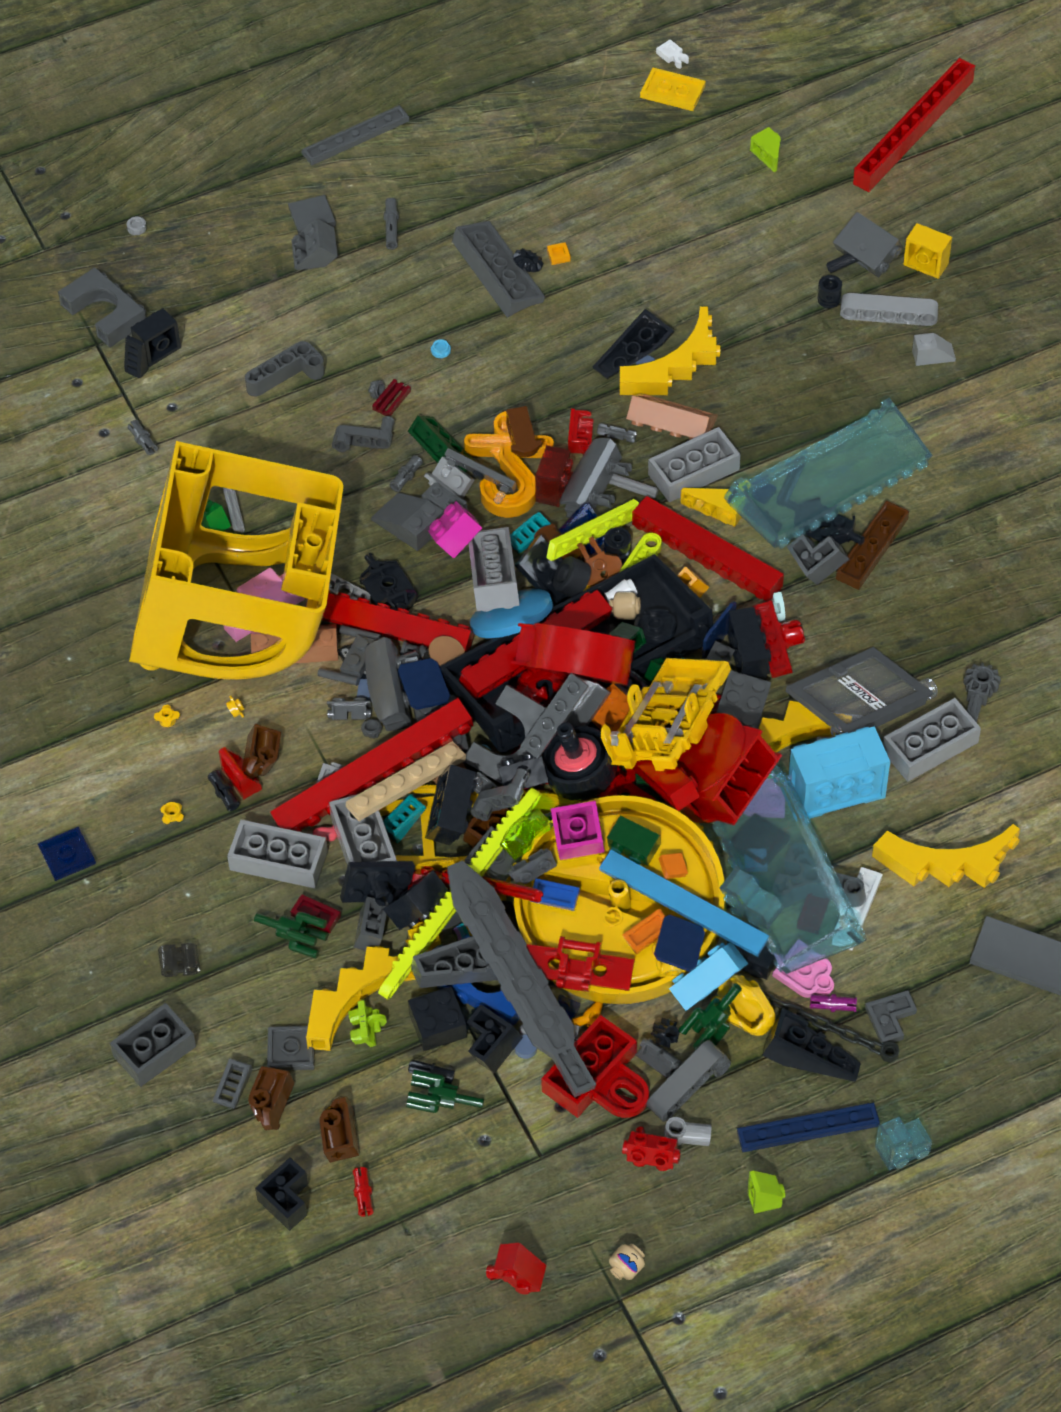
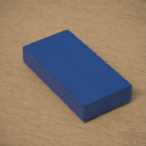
M535 878L533 888L543 892L541 901L538 904L575 911L580 892L579 887Z

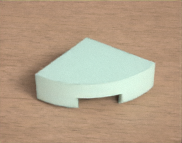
M777 592L774 593L772 602L777 620L782 622L785 621V607L782 593Z

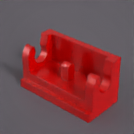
M571 409L568 453L584 454L592 443L593 419L583 418V416L591 417V412Z

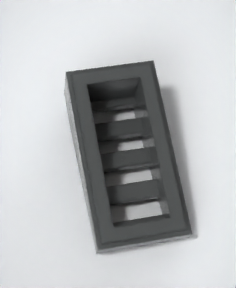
M229 1058L213 1102L235 1110L253 1070L252 1066ZM233 1070L243 1072L242 1076L233 1074ZM229 1078L239 1080V1084L230 1082ZM225 1087L235 1088L236 1092L225 1090ZM225 1094L233 1097V1100L229 1101L221 1098V1096Z

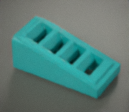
M540 512L536 513L510 534L511 547L518 554L521 553L532 543L534 534L541 527L551 523ZM519 538L523 543L520 544L516 539Z
M410 794L383 820L388 837L398 844L425 811L426 806ZM410 804L416 808L414 811L408 808ZM406 812L409 816L406 817L403 813Z

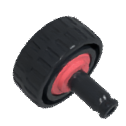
M570 723L559 725L556 730L557 734L542 753L549 786L557 795L569 800H585L597 796L612 783L618 765L611 764V757L608 755L601 739V731L588 726L573 727Z

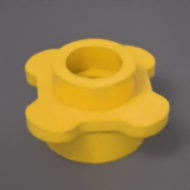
M230 695L231 700L226 703L229 711L234 718L239 715L244 718L245 716L242 711L245 708L239 698L234 700L232 695Z
M164 705L160 712L154 714V719L159 721L163 727L173 726L176 723V719L180 717V713L172 710L170 705Z
M168 802L161 807L160 810L164 816L162 818L163 823L181 822L184 819V815L181 814L182 805L180 803Z

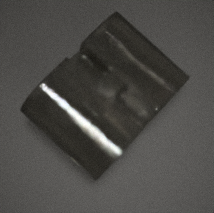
M184 943L181 944V947L170 944L159 947L158 955L162 976L175 977L178 973L188 976L200 972L198 947L196 944Z

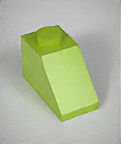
M770 127L751 137L750 151L773 172H776L778 168L781 137Z
M758 1171L749 1172L747 1193L754 1214L781 1208L782 1199L785 1198V1190L782 1183L778 1184L776 1176Z

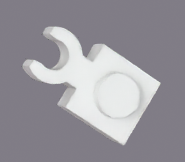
M668 40L656 48L657 55L667 63L675 62V66L679 69L682 67L681 61L686 64L689 63V57L683 54V49L672 40Z

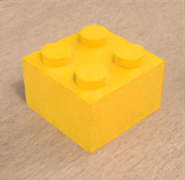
M916 223L906 238L903 265L939 279L949 264L952 237Z

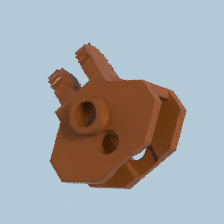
M592 536L588 539L590 545L595 550L594 553L588 555L582 543H579L577 546L584 558L582 560L589 564L591 568V575L587 585L595 586L619 573L622 562L617 555L604 553ZM605 571V575L601 576V572Z

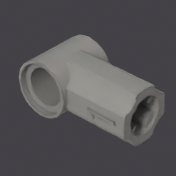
M672 1117L666 1122L664 1137L678 1139L677 1146L682 1143L710 1146L712 1127L709 1124L685 1122L682 1118ZM671 1130H676L680 1133L675 1134L672 1133Z

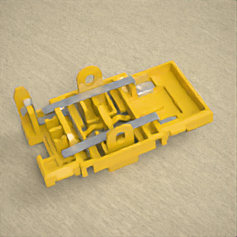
M666 658L650 687H643L640 691L638 685H631L627 695L630 711L619 730L611 732L606 724L601 728V739L608 755L611 757V764L622 765L625 769H633L637 761L652 760L656 771L675 769L681 754L685 750L690 749V743L698 744L708 727L706 719L714 707L713 702L716 703L718 700L716 692L723 685L731 671L729 662ZM670 722L671 728H665Z

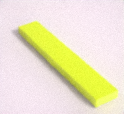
M633 499L550 540L546 558L554 561L577 549L579 543L583 545L589 543L588 538L593 536L594 539L605 535L608 530L631 522L632 511L639 505V502Z

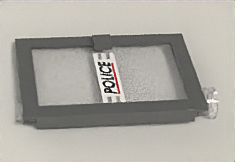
M874 647L786 686V692L831 727V735L833 737L846 732L852 733L857 729L875 726L876 728L925 705L926 701L935 698L938 693L937 686L933 680L925 678L917 681Z

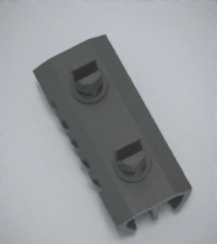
M598 438L592 441L568 481L559 502L562 505L566 504L567 518L585 524L589 522L597 505L612 508L611 503H615L614 495L603 493L614 473L629 476L627 471H632L631 463L621 462L622 456L619 449L610 438Z
M384 637L365 647L368 690L374 711L387 731L407 729L412 725L409 710L410 704L400 680L398 669L401 664L420 661L418 659L419 654L417 650L399 656L398 649L392 640Z

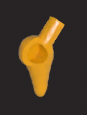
M595 1002L584 1012L583 1016L571 1019L573 1025L590 1027L601 1015L603 1003Z

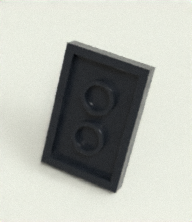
M539 535L535 537L517 561L515 567L536 589L545 590L550 594L554 607L566 601L569 597L556 591L553 586L554 574L563 559L560 557L550 561L546 558L549 543Z
M413 861L348 862L340 899L342 903L364 902L366 897L375 898L377 905L386 906L384 901L390 904L397 896L408 890L415 865Z

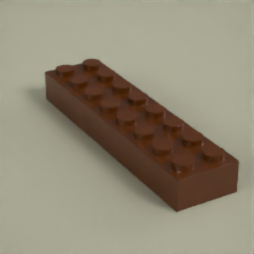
M886 500L863 533L864 542L861 545L856 543L848 555L849 560L837 570L836 580L860 590L907 522L909 511Z

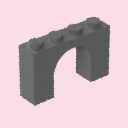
M95 267L58 291L61 306L72 315L91 303L98 301L110 302L117 306L112 313L95 324L97 337L109 348L130 335V327L146 318L145 308L141 304H137L128 293L125 294L120 289L117 283L111 282L104 272H100Z
M511 685L505 686L496 702V705L520 719L525 729V738L547 708ZM473 742L464 762L501 783L497 765L501 764L500 760L511 757L514 760L523 759L522 755L529 752L521 747L511 755H500L479 742Z

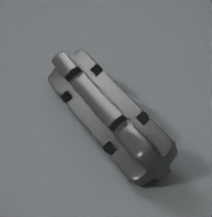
M599 423L597 428L598 435L605 436L607 434L608 437L619 440L626 439V441L632 443L635 442L637 437L636 431L630 429L626 431L625 428L613 425L608 427V424Z

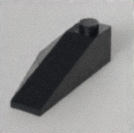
M644 309L592 368L606 379H609L620 372V366H630L660 348L675 331L647 309Z
M782 1008L766 1040L762 1056L783 1066L853 1082L857 1080L860 1062L841 1047L832 1046L825 1040L826 1036L822 1032L817 1034L808 1027L809 1022L804 1018Z

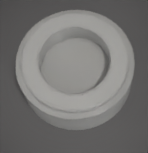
M132 217L127 221V230L132 235H141L147 229L146 221L142 217Z

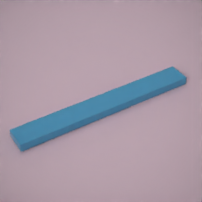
M613 850L609 851L599 867V871L616 880L625 881L630 888L757 957L769 940V935Z

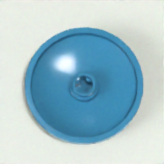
M542 589L519 590V606H514L510 609L497 608L488 612L476 611L470 619L473 633L481 638H499L516 634L521 631L518 623L534 625V623L542 621L553 608L551 596Z

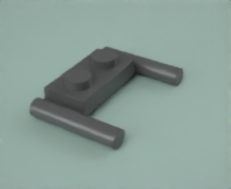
M342 625L340 627L341 634L356 638L340 667L341 672L319 668L318 676L358 686L360 678L366 669L365 647L381 639L382 635Z

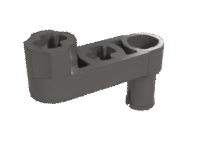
M390 416L383 417L380 429L339 425L335 430L332 447L338 452L349 450L350 445L387 449L391 445L392 429L395 420Z
M518 768L511 784L481 791L471 809V814L477 819L487 821L492 811L517 805L524 793L523 788L530 777V773Z

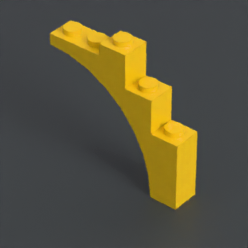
M700 307L695 329L679 348L665 357L649 363L620 366V395H636L641 393L646 395H668V387H672V380H692V372H696V365H716V357H720V345H716V337H712V330H708V327H712V315H708V307Z
M789 701L784 721L762 717L759 729L763 731L761 737L774 752H778L799 741L817 737H835V735L843 733L839 727L832 724L830 727L796 701ZM843 715L837 716L846 724L852 722V718Z
M1012 824L1002 834L987 842L960 849H934L919 846L886 831L873 845L872 857L912 886H915L919 881L923 882L931 874L950 887L954 882L958 883L965 874L985 888L990 882L994 883L998 879L1000 863L1006 857L1008 850H1013L1020 841L1018 838L1020 828Z
M381 946L367 947L363 970L353 967L340 968L337 991L329 989L314 990L306 1035L308 1049L312 1047L313 1043L314 1050L331 1051L334 1036L341 1022L348 1015V1011L352 1010L358 1004V1001L378 991L391 973L393 961H398V956H390L389 948ZM412 971L404 981L416 980Z

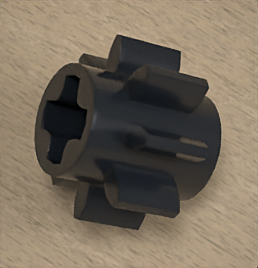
M661 1018V1022L654 1023L651 1035L656 1038L654 1043L670 1048V1043H677L679 1033H681L676 1027L677 1022Z

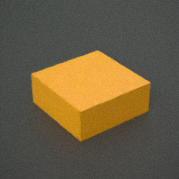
M566 242L547 246L551 265L571 261Z

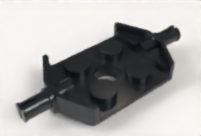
M819 498L802 505H797L789 500L785 505L786 509L795 512L794 529L819 542H822L828 536L832 537L839 544L849 543L851 540L859 545L864 542L865 538L854 532L856 516H853V520H850L820 505Z
M369 553V556L366 554L364 559L369 564V567L360 575L359 580L360 585H364L375 605L383 603L390 606L389 609L395 611L398 608L409 611L418 601V596L398 562L376 561L372 553ZM385 582L393 583L390 587L383 586Z

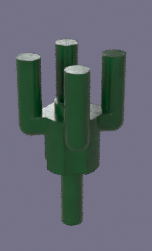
M298 912L295 919L284 915L277 920L256 913L254 917L255 922L275 928L277 937L289 940L288 948L291 951L315 959L319 955V950L299 943L302 942L315 947L317 938L326 941L329 936L328 932L305 924L308 923L324 929L327 925V920L304 912Z
M734 984L722 1000L718 998L713 999L705 1010L699 1007L695 1008L679 1028V1031L684 1035L691 1028L696 1033H700L703 1028L706 1029L693 1044L695 1050L707 1040H710L716 1046L729 1031L730 1025L725 1021L731 1015L729 1005L742 990L738 984Z
M414 1069L411 1086L429 1089L428 1095L409 1091L406 1108L431 1113L438 1112L439 1107L453 1109L454 1103L482 1108L484 1099L458 1094V1086L444 1084L445 1078L443 1075Z

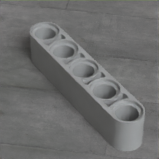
M847 293L841 298L840 315L847 320L932 326L938 321V303L935 300Z

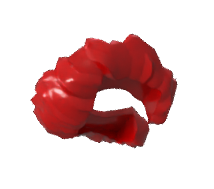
M527 668L521 674V677L518 678L519 685H517V690L538 702L546 701L548 699L547 690L545 687H542L540 690L537 689V682L540 680L551 681L553 692L557 693L568 676Z

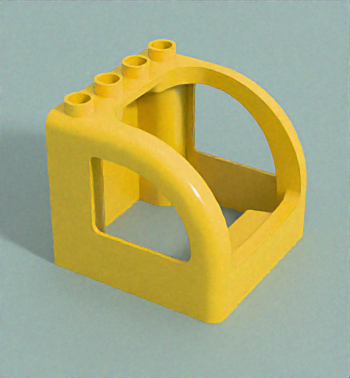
M176 441L152 535L129 662L138 663L146 670L162 668L214 679L242 680L272 675L299 661L308 652L315 640L327 604L343 493L342 481L330 474ZM213 486L297 503L291 527L272 534L241 535L205 528L201 525L210 489ZM204 563L271 566L285 563L281 590L306 598L307 604L306 607L194 584L191 583L192 572L195 567ZM189 619H196L277 636L281 639L272 646L253 654L237 657H218L194 651L184 642L183 635L187 621Z

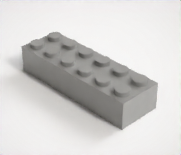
M509 527L479 531L469 542L477 611L488 612L497 608L510 609L514 606H519Z

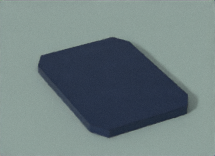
M733 601L729 604L706 634L703 640L702 659H707L715 641L721 643L727 635L729 611L736 610V602Z
M430 658L399 666L398 674L411 707L419 710L448 703L450 694L439 665L435 660Z
M672 915L664 917L654 951L656 959L688 972L693 971L697 966L705 935L703 927Z

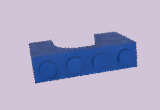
M465 934L464 937H463L461 940L466 939V938L471 937V936H469L468 934ZM471 983L437 986L440 990L451 986L456 999L462 1004H469L475 1010L481 1004L513 1026L520 1019L511 1002L507 1001L502 991L485 993L477 990Z

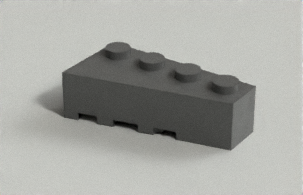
M473 936L413 956L411 970L419 988L497 980L491 967L485 963L481 956L479 946Z

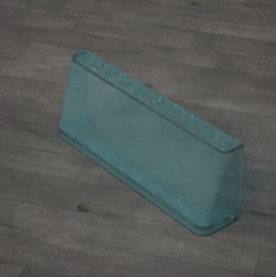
M888 398L880 403L882 406L879 410H871L866 417L749 480L742 477L734 481L724 499L774 548L779 547L782 549L790 543L791 539L795 538L796 540L802 534L805 535L809 529L811 531L816 530L821 526L822 522L826 521L828 523L832 521L840 512L842 514L848 512L853 507L852 505L856 503L861 505L870 495H873V497L877 496L883 491V488L893 487L898 483L899 479L903 478L905 480L909 478L917 469L922 471L929 465L928 461L933 455L892 400Z
M776 764L735 825L715 821L712 827L719 837L721 836L722 841H720V845L730 856L727 860L737 872L735 874L736 880L745 889L742 893L748 903L752 905V908H750L752 915L756 920H759V930L769 935L766 946L776 958L774 960L775 966L780 972L784 971L788 974L865 942L867 938L788 775Z

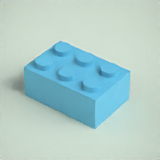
M722 942L720 945H717L707 953L710 956L709 958L705 956L698 960L697 966L686 976L684 973H681L672 980L674 985L669 990L685 1011L698 1004L730 979V977L748 965V962L733 943L730 942L725 945Z

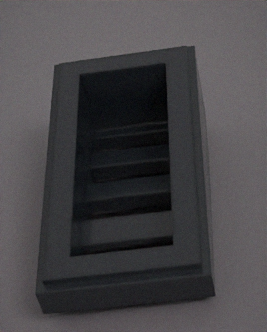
M128 335L125 338L124 369L126 373L142 378L149 370L145 344Z

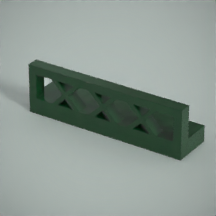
M417 415L408 429L411 436L437 463H439L442 457H446L445 452L448 448L475 461L434 417ZM458 466V467H459L460 469H462L464 472H467V471H468V470H466V469H464V468Z

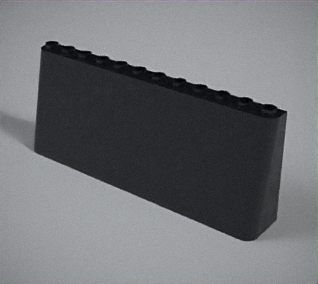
M654 554L554 606L551 612L539 622L542 624L551 614L562 612L563 608L569 603L573 602L575 604L580 601L579 599L587 592L593 593L598 590L606 600L604 593L611 590L622 580L631 579L637 590L636 596L640 597V614H637L633 620H617L613 612H611L607 620L589 631L610 635V632L618 627V624H621V622L634 626L636 618L639 615H643L649 609H665L669 611V614L674 615L677 630L671 639L657 644L645 643L633 654L631 669L644 678L651 660L658 658L665 660L666 658L681 659L703 647V640L713 626L712 609ZM520 632L505 637L493 638L440 666L444 680L501 753L508 752L521 745L525 739V729L520 719L496 705L506 685H511L517 689V685H519L518 678L521 677L523 672L478 700H475L460 684L459 679L462 674L461 671L466 666H474L484 655L489 654L490 656L502 644H510ZM540 680L537 682L536 688L540 690L542 687H545L548 699L540 703L548 707L557 693L553 692L551 681ZM597 681L605 688H608L610 685H612V683Z

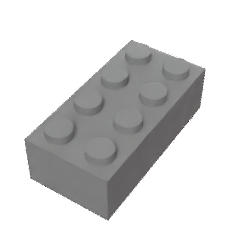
M719 427L648 459V475L668 502L680 498L682 488H702L740 470V453Z
M954 698L884 736L883 746L891 763L909 782L977 744L981 727L957 699Z
M357 795L329 802L331 820L347 866L348 862L397 861L379 810L358 821L346 808V801Z
M240 820L227 857L231 871L315 888L328 849L326 837Z

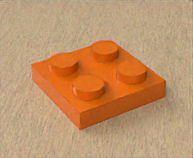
M612 684L606 688L611 694L591 721L600 730L606 724L611 732L619 730L630 711L627 695Z

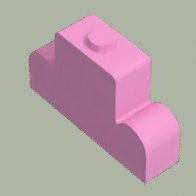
M268 568L237 588V593L297 605L305 600L303 597L282 591L283 574L278 576L272 568ZM223 625L225 631L235 642L251 633L249 630Z

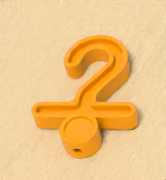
M506 411L498 414L494 420V434L466 435L464 438V450L472 457H494L507 477L516 482L519 490L514 494L506 495L498 491L496 484L486 479L480 481L481 503L487 511L496 516L510 518L518 517L528 512L535 505L537 482L534 474L520 459L524 457H518L511 452L512 444L506 425ZM535 435L536 441L541 440L542 447L537 450L535 455L525 458H550L554 453L552 437Z

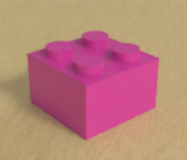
M455 501L454 504L446 507L440 519L432 522L428 532L442 549L455 558L482 527L472 514Z
M596 801L551 808L560 860L605 852Z

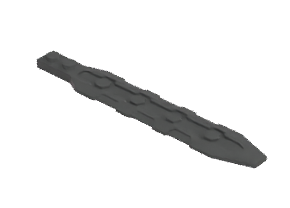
M463 860L448 866L447 871L453 907L464 926H467L479 946L481 956L485 963L489 964L499 981L500 989L505 998L514 1007L532 1045L553 1059L574 1098L595 1089L596 1083L574 1047V1025L564 1008L560 1007L553 995L544 973L535 964L526 948L527 944L522 935L516 931L506 914L505 906L494 887Z

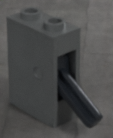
M856 212L833 241L836 249L844 255L828 262L826 266L830 273H834L857 263L879 278L882 273L888 270L892 260L900 255L903 246L899 239Z

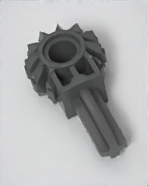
M983 662L980 666L973 664L971 669H967L963 681L966 686V692H968L966 700L969 702L967 712L976 723L981 706H986L988 697L991 698L993 693H997L1001 678L998 676V669L992 670L991 664L984 666Z

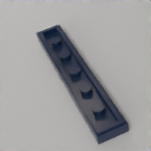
M872 1102L737 1128V1135L743 1153L879 1127L880 1121L875 1104Z

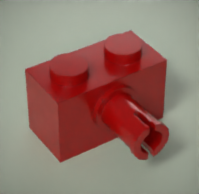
M521 1243L500 1244L495 1265L487 1266L486 1276L490 1280L502 1279L513 1286L516 1292L526 1295L530 1292H540L547 1265Z

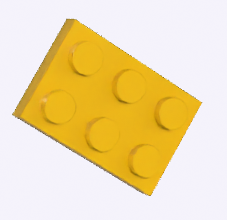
M653 67L640 92V98L694 111L706 86V81Z

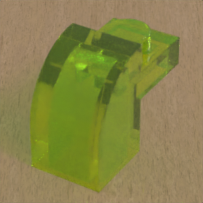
M539 809L528 816L524 814L506 831L500 845L516 860L530 851L535 841L534 839L551 830L553 823Z

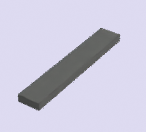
M399 105L302 149V155L312 166L409 122V116Z

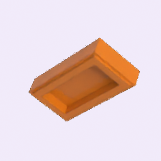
M660 908L622 935L636 955L658 940L663 919L666 917Z

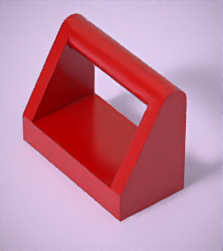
M226 747L219 750L221 769L243 800L262 790V785L256 777H248L242 771L243 759L240 754Z

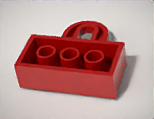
M602 1015L574 1043V1047L596 1083L595 1089L574 1098L556 1064L541 1078L542 1092L577 1118L593 1101L617 1117H634L646 1108L649 1099V1089L645 1080L626 1067L637 1053V1040ZM619 1088L628 1090L637 1097V1101L633 1103L625 1101L616 1094V1090Z

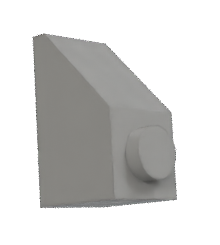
M935 333L914 335L912 352L916 366L956 361L950 342Z

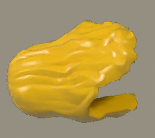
M735 974L718 987V996L713 997L711 1001L715 998L722 1000L732 986L738 984L742 990L729 1005L731 1015L726 1022L743 1029L751 1035L763 1036L775 1023V1011L755 980L749 981L744 976Z

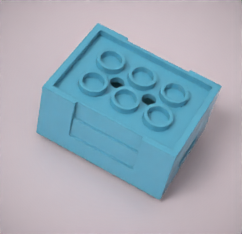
M875 726L857 729L852 733L846 732L835 735V737L830 739H820L808 745H798L791 749L788 788L802 820L886 797L890 760Z

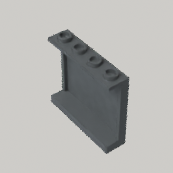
M571 673L527 735L521 747L539 759L557 734L556 730L559 725L570 723L573 727L588 726L611 692L593 679Z

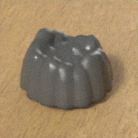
M381 380L370 383L368 392L372 398L378 399L385 389L384 383Z
M368 719L361 725V730L365 737L373 739L379 737L382 725L378 720Z

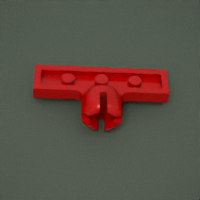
M772 600L752 606L755 609L756 615H760V630L766 636L765 648L770 650L771 662L768 663L771 677L776 678L793 673L787 649L805 642L804 632L800 626L801 622L799 620L779 623Z

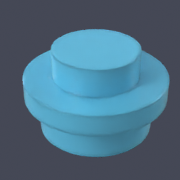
M443 339L436 340L431 346V353L436 358H445L451 352L450 345Z

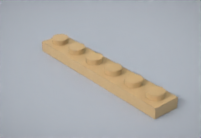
M452 741L346 801V808L358 821H361L438 777L450 765L457 766L464 762L466 754Z

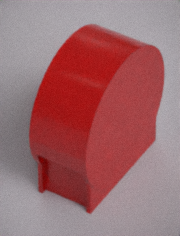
M518 623V626L521 627L516 659L511 661V664L565 676L573 673L599 682L628 685L635 641L562 626Z
M709 714L706 719L708 727L699 743H690V749L685 750L677 761V767L681 766L687 776H692L697 782L698 787L696 790L700 796L679 812L696 823L720 821L735 825L782 757V754L771 749L761 737L763 732L761 729L744 726L736 717L729 714Z

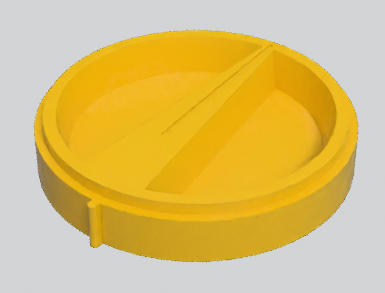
M625 795L607 796L585 801H596L605 852L560 860L553 819L548 822L531 841L522 860L528 863L530 861L529 856L538 852L541 848L543 850L547 848L551 851L557 866L537 877V879L579 887L580 892L575 911L514 897V909L520 934L526 944L558 948L560 936L568 940L596 943L598 941L602 942L601 955L635 959L630 991L590 986V992L564 989L578 997L606 1004H633L658 998L671 992L669 988L674 985L673 979L681 973H684L686 976L690 972L682 970L675 976L660 977L652 952L654 943L636 955L622 935L659 908L665 916L672 915L691 923L694 922L630 888L625 881L616 880L599 871L600 865L610 851L607 836L620 815L659 834L661 845L648 866L643 863L640 865L664 878L659 857L661 855L682 853L688 874L685 877L666 880L726 912L725 881L719 858L706 835L695 823L676 809L647 798ZM621 853L622 856L629 859V856ZM535 879L524 886L533 888ZM704 927L705 935L699 959L705 956L709 958L710 956L707 953L716 947L720 936ZM564 948V953L569 955V959L586 961L587 957L594 956L593 952ZM553 959L549 962L548 967L552 970L559 969L560 961ZM597 966L594 969L596 976H603L607 972L604 966Z

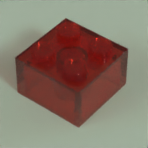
M546 445L535 475L537 503L560 507V499L573 472H570L573 466V459H570V450Z

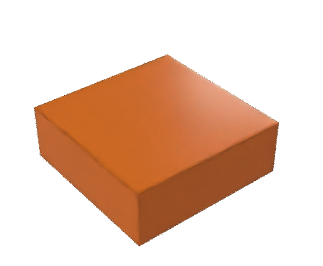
M682 853L661 855L659 857L665 879L685 877L688 874Z

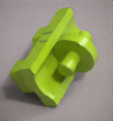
M365 1000L358 1001V1008L348 1011L350 1022L353 1025L360 1024V1028L350 1031L351 1040L355 1044L366 1043L369 1047L376 1046L375 1032H380L381 1027L387 1023L386 1016L379 1014L378 1009L373 1010L371 1007H367Z

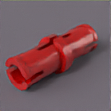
M360 1167L361 1176L358 1168L352 1171L355 1183L353 1192L357 1198L358 1215L366 1217L365 1207L368 1216L373 1214L371 1202L372 1187L369 1186L368 1169Z

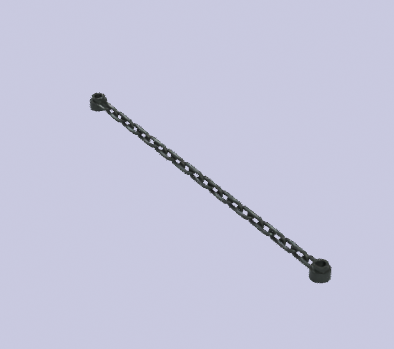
M763 991L765 996L770 997L768 1001L771 1005L789 1010V1006L798 1010L796 1015L811 1022L813 1026L838 1034L842 1039L851 1043L865 1046L871 1052L880 1055L886 1062L897 1060L899 1047L896 1043L889 1041L882 1044L877 1041H870L861 1037L859 1033L834 1025L826 1018L807 1013L801 1007L789 1002L780 1001L772 994ZM817 1019L826 1022L825 1027L817 1024ZM846 1032L855 1035L854 1040L846 1037ZM875 1044L881 1047L880 1051L873 1049ZM887 1052H890V1053H892L893 1055H892V1056H888V1055H886V1053H887Z

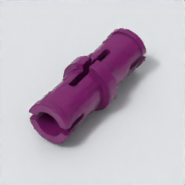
M811 994L810 1001H816L810 1002V1009H828L830 1012H835V1010L856 1012L857 997H836V994H831V996Z

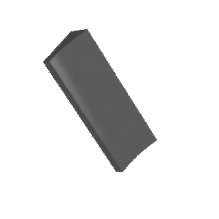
M490 221L456 227L452 239L453 244L507 318L520 310L544 302V294L527 271L522 270L515 264L513 252Z
M986 916L969 964L1061 996V942Z

